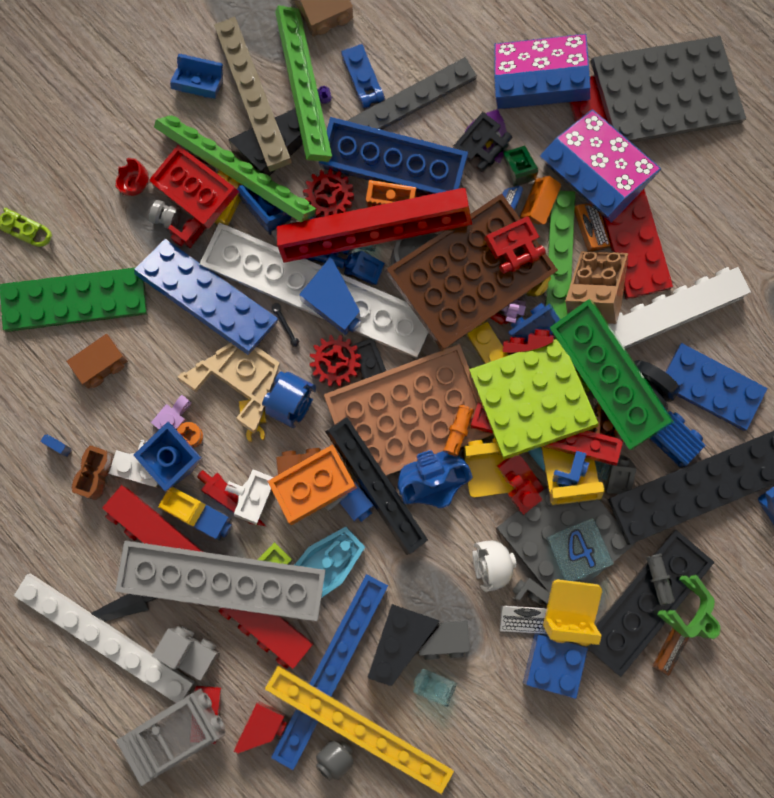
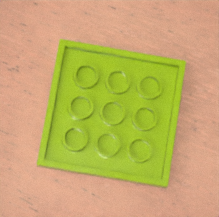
M557 339L541 348L517 352L469 369L503 460L598 427L599 423L571 358Z

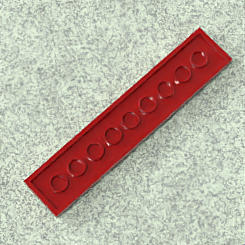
M590 76V100L569 102L575 123L592 109L607 121L595 76ZM643 189L612 223L602 215L612 252L628 253L623 290L626 300L673 288L645 189Z

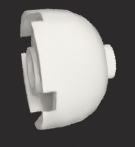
M497 541L475 543L473 547H476L477 551H472L473 565L477 579L482 578L484 585H480L482 590L489 592L506 586L512 578L513 568H516L514 554L509 553L508 549Z

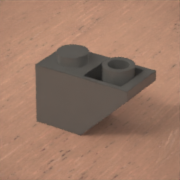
M468 621L441 622L418 650L419 655H424V660L440 659L439 654L449 653L450 658L465 657L464 652H470Z

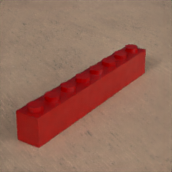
M466 188L277 226V247L283 263L472 225Z

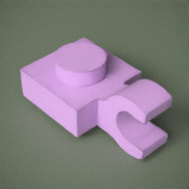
M516 300L501 310L506 315L505 321L515 323L518 314L524 316L526 302Z
M181 395L173 408L166 404L151 423L160 429L169 421L177 430L182 423L186 422V419L181 415L190 407L192 402Z

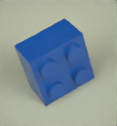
M534 634L523 683L531 687L577 698L588 648L568 642L558 643L549 637Z

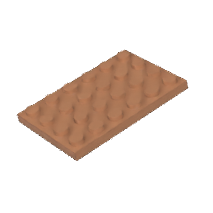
M460 344L324 394L334 424L348 417L385 475L397 472L405 465L418 461L416 456L422 452L432 450L434 455L442 452L450 434L449 427L454 423L459 405L468 406L475 413L477 403H481ZM474 413L467 428L469 431L468 435L464 437L461 447L468 445L470 441L481 440L494 435L493 433L471 428Z

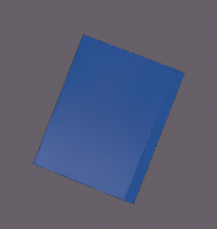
M244 185L237 188L241 202L269 235L272 234L271 231L277 229V226L284 225L292 218V216Z
M169 421L133 454L165 492L190 475L201 460L200 455Z

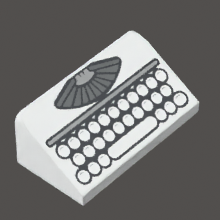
M501 606L500 631L547 634L543 626L546 608Z

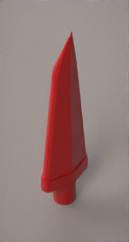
M202 470L197 475V478L205 484L201 491L234 513L238 505L239 496L225 491L227 483L219 473L211 477ZM260 519L258 520L257 525L266 526Z

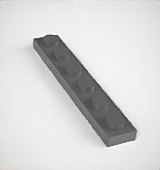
M466 57L347 121L383 130L476 80L477 74Z

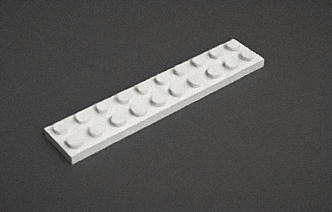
M222 223L218 224L199 265L216 274L322 318L305 305L299 296L322 268L321 265L307 259L283 263L278 247ZM341 274L360 310L359 320L361 322L353 332L417 359L429 332L408 303Z

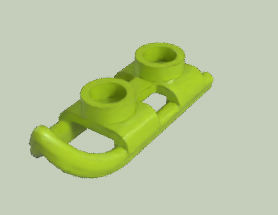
M6 207L3 209L4 213L0 216L1 231L37 247L48 245L52 238V233L47 227ZM20 219V220L24 221V223L22 224V223L18 222L17 220ZM13 227L20 229V233L12 231ZM38 229L47 233L42 242L33 241Z

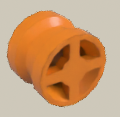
M185 422L178 427L177 431L192 448H196L202 443L203 432L195 423Z

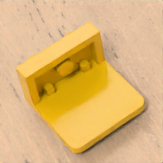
M495 438L492 439L493 443L483 444V440L468 442L469 446H465L463 449L464 461L468 464L473 477L468 482L469 495L473 498L505 494L513 490L497 467L503 461V457Z
M566 580L553 581L543 626L550 639L558 643L570 641L584 646L600 644L602 635L594 624L602 594L600 585Z

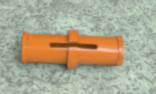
M459 405L454 423L449 427L450 434L443 449V452H448L449 455H459L464 437L468 435L469 431L467 428L474 413V410L468 406Z

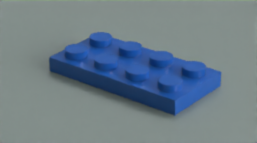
M683 343L678 346L665 371L680 386L678 397L742 431L748 429L768 389Z

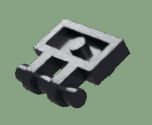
M482 112L453 145V148L468 152L467 160L470 163L476 156L480 158L481 161L476 167L479 171L484 172L487 167H491L495 163V158L498 154L507 149L508 143L513 137L508 132H505L500 137L497 132L501 125ZM491 141L494 146L489 152H486L483 148Z

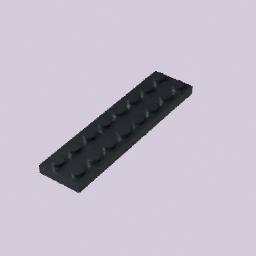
M774 431L609 498L608 502L627 545L773 485Z

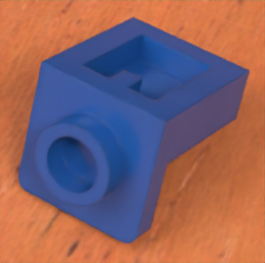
M358 251L347 257L344 264L346 267L344 274L346 276L354 275L371 285H376L385 263L363 251Z

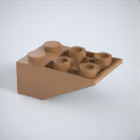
M581 251L565 300L567 313L569 314L582 303L591 299L608 324H617L622 305L628 253Z

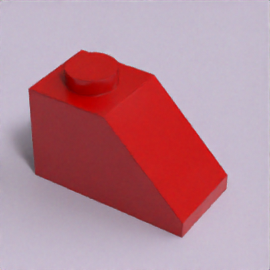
M258 701L234 752L241 753L271 742L276 735L281 737L288 723L284 721L286 714Z

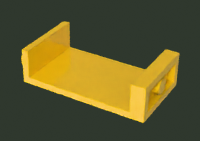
M541 447L551 505L602 498L604 488L603 483L598 481L595 460L585 458L584 461L588 462L589 465L585 477L580 476L578 485L559 487L557 482L552 481L554 471L558 470L570 474L575 455Z

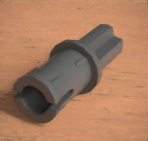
M662 554L646 557L652 575V580L650 581L651 583L654 582L660 605L672 604L674 596L669 583V578L671 577L670 575L667 576Z

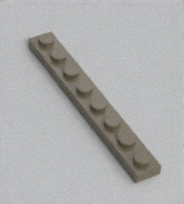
M232 17L214 24L269 171L271 172L291 164V158L236 18Z

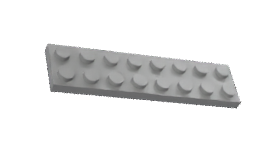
M124 541L115 592L318 621L326 570Z

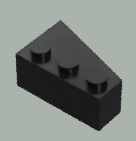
M296 108L275 117L289 156H292L303 145ZM253 128L228 139L232 151L243 162L251 164L255 170L268 176L276 171H269Z
M391 604L367 678L392 687L440 620Z

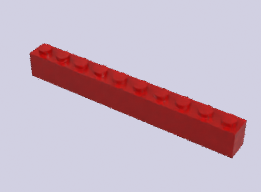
M123 485L119 487L102 507L107 512L105 517L115 525L120 523L126 528L124 533L134 541L138 538L144 544L204 552ZM220 607L218 610L227 620L233 618L239 623L237 628L249 637L252 634L258 639L256 644L267 653L270 650L278 656L275 660L286 669L289 666L294 669L314 645L313 642L281 616Z

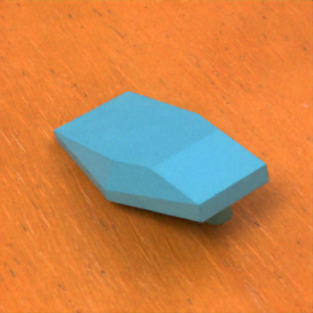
M346 526L309 546L295 566L326 570L322 597H324L344 582L366 547Z

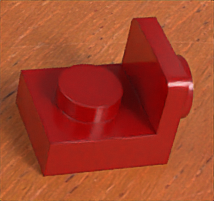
M196 218L189 219L184 224L182 232L172 225L168 228L172 235L170 237L171 240L180 247L184 244L189 249L207 229Z

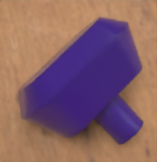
M321 86L317 89L320 103L325 104L332 100L329 87Z

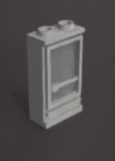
M201 689L193 692L116 740L140 786H143L226 734L222 719L215 715L211 707V699Z

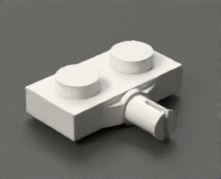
M140 440L138 450L146 443L144 440ZM116 450L109 470L110 475L158 487L155 479L133 456L134 453L128 454Z
M253 469L243 487L229 481L225 491L239 496L238 505L233 516L257 525L271 491L268 480L273 477Z

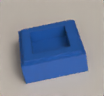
M48 434L44 435L40 441L66 457L72 451L69 446Z

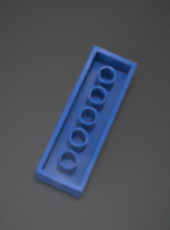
M330 117L327 136L332 157L329 162H318L322 169H332L334 172L341 171V174L365 180L416 187V193L423 195L460 188L468 152Z

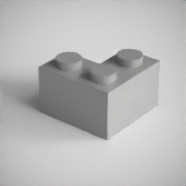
M177 626V628L167 629L152 657L172 669L179 668L201 681L205 679L220 652L215 650L216 645L204 638L201 642L193 637L195 634L193 631L184 626Z

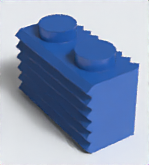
M669 411L668 414L674 422L652 436L650 440L667 454L678 467L682 468L688 465L706 445L702 442L703 437L696 430L692 429L690 431L684 425L685 420L681 415Z

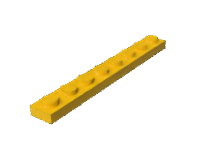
M277 666L265 686V690L440 794H442L454 773V770L280 666Z

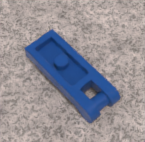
M363 44L341 51V56L363 109L370 107L371 103L384 101V93L379 86ZM373 90V93L367 95L365 93L367 91Z

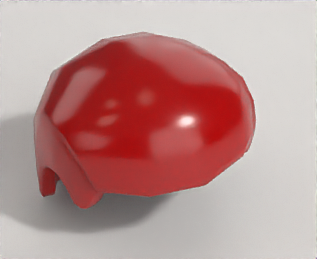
M127 158V165L118 167L116 188L125 196H136L148 186L149 173L137 159Z

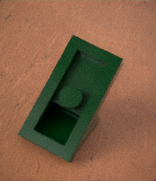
M526 146L503 152L504 160L511 172L514 187L536 180L539 172L538 167Z

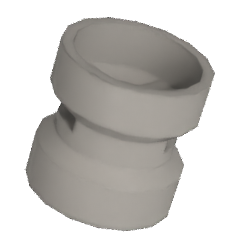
M156 200L150 209L149 221L154 224L161 223L165 228H169L170 225L176 227L180 217V208L173 205L169 207L165 202Z

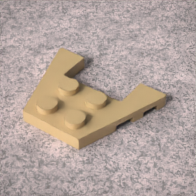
M229 343L216 351V354L209 359L200 361L195 365L196 367L188 372L184 371L178 376V380L197 392L209 376L213 374L249 399L250 402L237 416L236 421L255 433L265 409L262 406V401L265 395L271 392L280 362L258 347H255L247 355L232 343Z

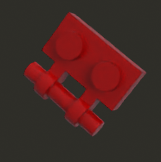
M529 216L494 231L484 238L495 260L502 256L505 257L506 262L499 265L500 271L503 274L509 271L515 272L520 269V266L528 262L538 261L540 256L546 254V250L542 245L535 248L532 243L539 238V235ZM523 247L525 253L516 257L514 251Z

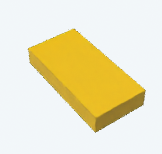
M172 487L165 493L158 507L194 527L206 504Z

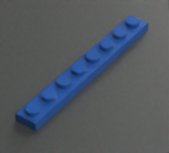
M367 574L365 575L312 677L310 685L332 696L388 585ZM296 708L271 758L294 770L318 721Z

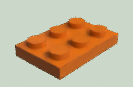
M333 444L268 480L290 525L297 523L357 489Z

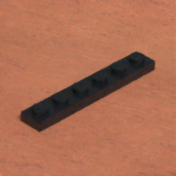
M348 417L343 418L327 429L325 433L405 554L413 553L427 542L428 539Z

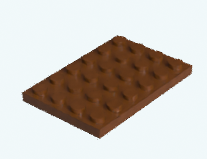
M502 193L471 213L472 225L443 231L385 271L442 351L558 271L547 254L540 256L538 261L528 262L520 266V269L515 272L509 271L503 274L500 271L499 265L505 263L506 259L502 256L495 260L484 238L486 235L520 220V217ZM537 241L532 242L535 248L540 246ZM521 247L515 250L514 253L518 257L524 254L525 251Z

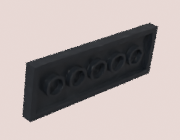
M676 529L671 532L653 554H662L667 576L670 575L671 577L669 578V583L674 596V602L668 605H660L654 582L651 583L650 581L652 580V575L647 562L596 623L595 626L602 635L600 644L584 646L619 677L623 676L666 623L657 615L658 612L664 610L667 613L669 610L676 611L692 591L679 580L680 577L688 576L690 578L691 575H697L701 580L715 563Z

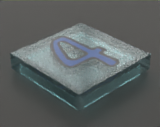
M593 518L546 537L566 581H576L614 564Z

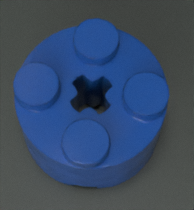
M281 371L275 378V386L272 392H268L265 395L262 406L266 407V415L290 428H295L294 422L300 423L307 414L313 401L310 398L311 391L316 392V386L291 372L284 373Z

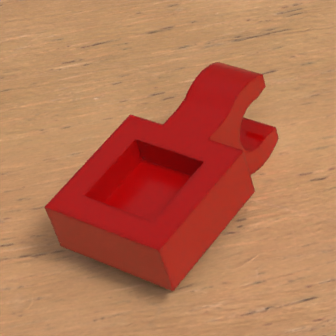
M514 471L505 476L513 488L508 495L520 513L526 514L542 501L541 496L531 481L528 479L523 481L521 476L516 475Z

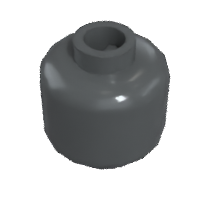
M330 741L317 754L316 761L318 764L316 768L329 781L332 778L340 780L354 764L351 756L353 750L344 741L340 744L336 741Z

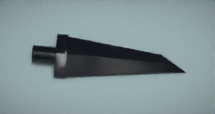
M126 594L91 614L105 622L148 611L147 603L158 598Z

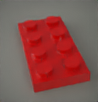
M179 145L149 179L155 187L208 229L239 193L233 185Z

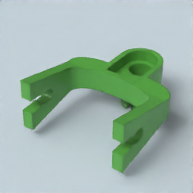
M691 575L690 578L688 576H681L679 580L700 598V606L695 617L686 626L675 610H669L668 613L665 610L659 611L657 615L683 637L701 636L705 639L717 638L720 634V624L711 614L715 604L714 598L697 575Z

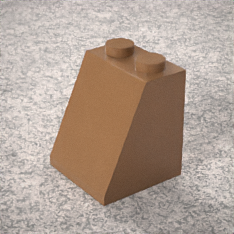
M294 0L313 37L318 34H326L331 28L345 25L353 19V6L350 0Z

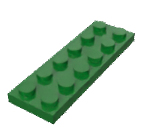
M136 267L0 284L2 328L5 332L148 315L145 281L135 275L134 269Z
M591 299L582 303L550 327L629 450H633L674 422Z

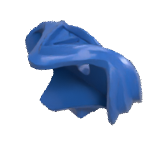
M428 450L416 456L418 461L407 464L401 469L398 489L404 504L421 503L444 508L451 504L457 490L472 480L473 477L468 464L459 455L452 456L448 452L445 453L443 451L434 455L432 450Z

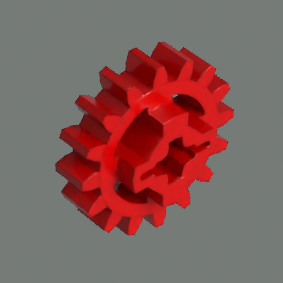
M332 169L328 170V174H324L323 170H320V176L317 177L312 174V182H305L308 189L303 190V195L309 204L316 208V218L321 217V215L329 216L346 212L345 207L351 209L352 203L349 200H354V193H351L353 185L348 184L349 178L347 176L341 178V171L334 175ZM329 192L332 196L328 197L325 193Z
M329 335L328 342L321 338L322 345L320 347L317 345L313 346L316 354H310V358L315 360V362L310 363L309 366L310 368H316L312 374L314 377L321 375L319 382L323 384L327 380L329 387H332L334 382H337L340 388L344 380L350 384L349 377L357 378L358 375L354 370L361 369L362 367L361 364L356 362L362 359L361 354H355L358 351L357 345L350 347L351 339L343 342L342 335H339L337 340H334L333 336ZM333 347L332 350H330L327 353H324L326 349ZM343 348L350 353L351 359L344 357ZM336 356H338L341 363L337 362L333 366L330 360H335ZM320 363L327 365L328 374L321 370ZM344 369L348 370L343 375L338 376V374Z

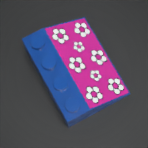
M586 34L496 43L495 96L498 109L590 100V75Z
M593 109L555 138L540 155L543 162L611 223L662 170Z

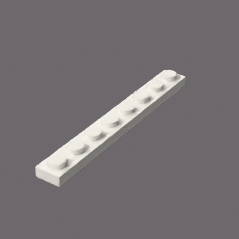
M31 573L26 575L14 594L16 598L175 703L184 699L195 681L177 669H172L152 657L153 654L98 619L89 611Z

